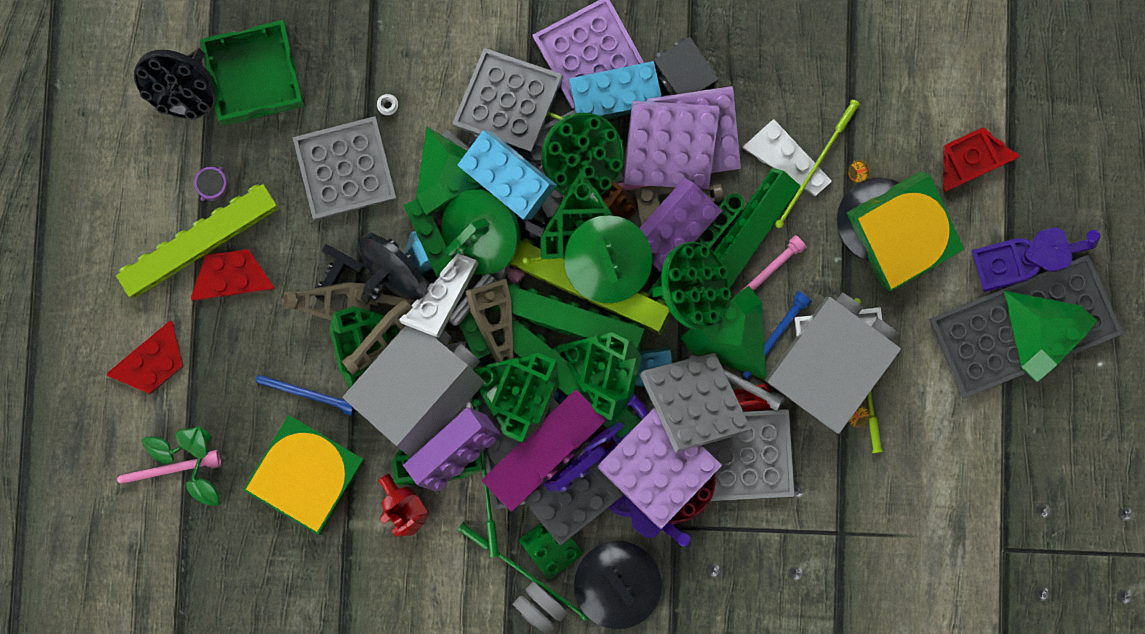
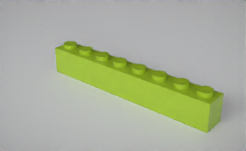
M264 184L252 186L248 189L249 193L242 197L237 196L229 202L230 205L225 208L219 207L211 213L212 216L205 220L202 218L193 224V228L188 231L182 230L178 232L172 241L162 242L156 247V251L151 254L145 253L138 258V262L135 264H128L122 267L116 277L127 295L134 300L277 211L279 207Z
M523 237L520 240L518 251L509 266L516 269L519 268L528 275L624 319L639 323L642 327L662 335L672 314L665 301L661 299L654 301L649 298V294L641 290L629 299L617 303H599L590 300L580 294L571 284L565 270L564 258L530 262V264L524 265L522 263L523 257H540L541 249L533 246L534 242Z

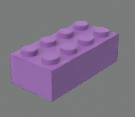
M686 178L678 184L640 227L651 247L652 266L660 273H662L667 255L674 247L686 242H695L722 212L695 183Z
M467 407L403 466L418 486L439 491L447 486L451 478L462 473L464 467L469 462L475 461L485 448L492 446L496 442V438L501 434L486 414Z

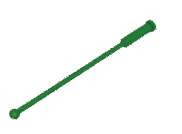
M475 399L472 402V406L476 411L480 412L481 402ZM483 450L480 453L482 473L484 478L487 475V470L485 462V453ZM484 484L488 516L486 526L490 551L489 557H499L495 521L492 520L489 488Z
M462 522L457 531L463 533L483 549L489 550L488 541L465 525L466 523ZM500 553L499 557L575 611L582 620L586 621L589 619L584 612Z

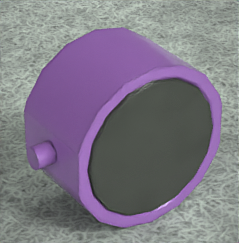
M206 167L196 174L194 186L197 193L202 196L200 200L203 202L205 199L208 201H218L227 194L229 181L222 172V167H219V169Z

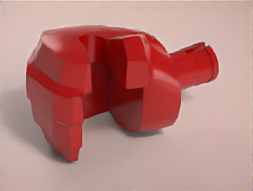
M386 474L378 480L387 494V497L381 502L383 512L379 520L382 524L388 521L393 522L395 528L391 532L396 537L412 536L424 525L429 511L410 487L405 486L399 489L391 475Z

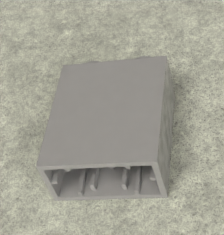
M843 292L836 301L831 297H825L765 379V382L838 434L901 350L900 347L893 343L899 333L878 318L872 326L857 317L863 307Z
M406 325L342 398L411 458L452 421L485 381L473 371L480 363V360L468 349L460 344L452 352L446 347L452 339L446 331L443 330L438 338Z

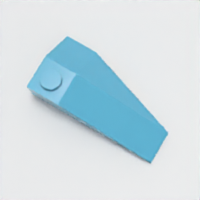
M416 231L411 232L404 254L408 253L414 258V265L421 275L425 277L434 273V270Z

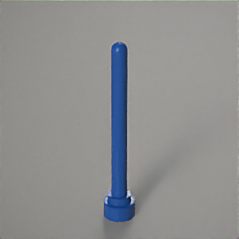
M800 291L793 297L794 301L792 303L794 305L764 344L765 357L798 312L808 308L812 302L809 297ZM749 371L742 374L745 380H749L752 376V373Z
M262 375L256 377L258 384L339 407L344 414L352 416L355 408L345 399L335 398Z

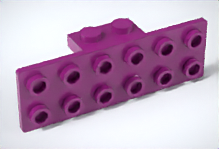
M574 390L544 419L542 426L525 443L520 442L482 479V482L510 511H514L547 478L549 480L552 479L559 472L557 468L562 463L566 465L575 456L573 453L605 423V418L595 412L592 405L577 390Z

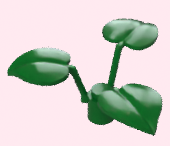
M201 426L178 430L175 438L179 446L175 449H171L169 443L159 437H144L141 440L148 454L162 464H170L174 460L172 454L177 453L181 449H185L188 453L197 457L198 459L192 474L193 481L186 483L188 492L195 500L210 506L221 504L219 494L214 485L205 479H197L202 458L207 455V445L212 440L211 435L206 430L202 429Z

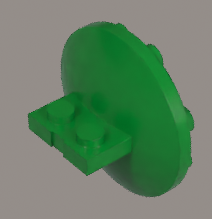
M585 112L570 114L555 123L544 140L541 154L545 176L557 184L554 189L566 196L581 169H583L587 179L595 187L599 195L604 194L612 187L611 181L616 182L619 177L624 159L622 141L614 126L599 115Z
M476 188L459 193L456 198L448 203L442 217L441 227L442 237L447 246L445 249L446 253L452 259L458 253L459 255L477 260L478 266L474 274H494L506 268L514 259L520 243V230L516 214L487 189Z
M612 215L598 216L584 222L571 235L565 249V270L571 284L584 297L599 303H617L629 299L644 286L652 268V251L645 234L631 221Z
M699 242L679 244L669 252L664 261L661 275L662 286L652 288L653 297H662L666 301L672 315L684 326L695 330L710 328L722 319L727 309L728 301L731 298L727 278L728 270L708 246Z

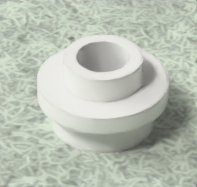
M384 94L378 99L377 108L381 114L389 116L397 111L398 101L395 96ZM386 102H391L392 106L390 108L384 107Z

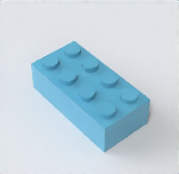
M654 61L569 79L575 113H593L605 119L630 115L632 101H646V99L662 97Z
M483 130L458 164L461 169L522 219L531 220L557 186V184L491 131Z

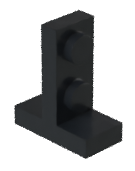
M325 244L322 249L323 254L336 261L329 264L325 272L327 276L324 282L320 281L316 288L336 285L346 267L362 274L365 266ZM323 295L315 296L319 301L324 303Z

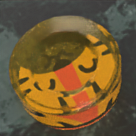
M856 160L850 165L848 175L853 181L862 182L869 177L870 166L863 160Z
M859 406L849 419V424L856 428L865 426L870 418L868 410L863 406Z

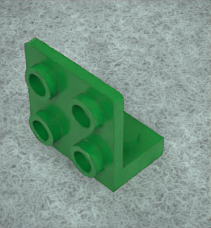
M542 523L519 539L523 548L548 580L552 579L583 555L572 538L560 547Z

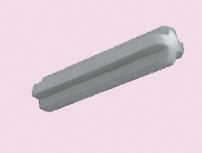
M487 273L473 288L495 282V279ZM467 296L456 307L448 320L454 326L459 325L470 312Z

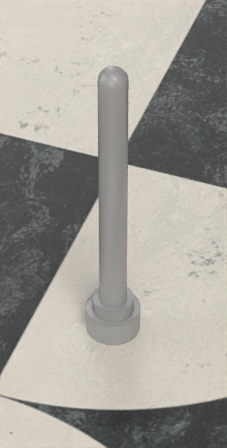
M691 355L689 359L696 358L698 356ZM724 370L730 383L766 400L770 408L776 411L780 410L784 403L785 395L779 392L769 393Z

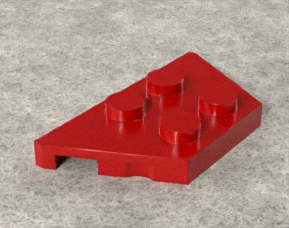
M984 127L944 145V193L1020 157L1019 154L1004 145L1005 143L998 138H994Z
M245 249L206 255L193 289L191 300L197 301L274 290L275 288L250 250Z
M171 320L107 372L106 375L148 394L153 393L184 367L179 352V343L176 339L174 323Z

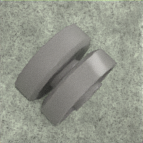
M532 581L526 588V593L534 601L531 603L524 596H519L513 605L533 627L538 628L544 634H550L555 629V625L547 616L550 614L557 621H562L568 612L538 584Z

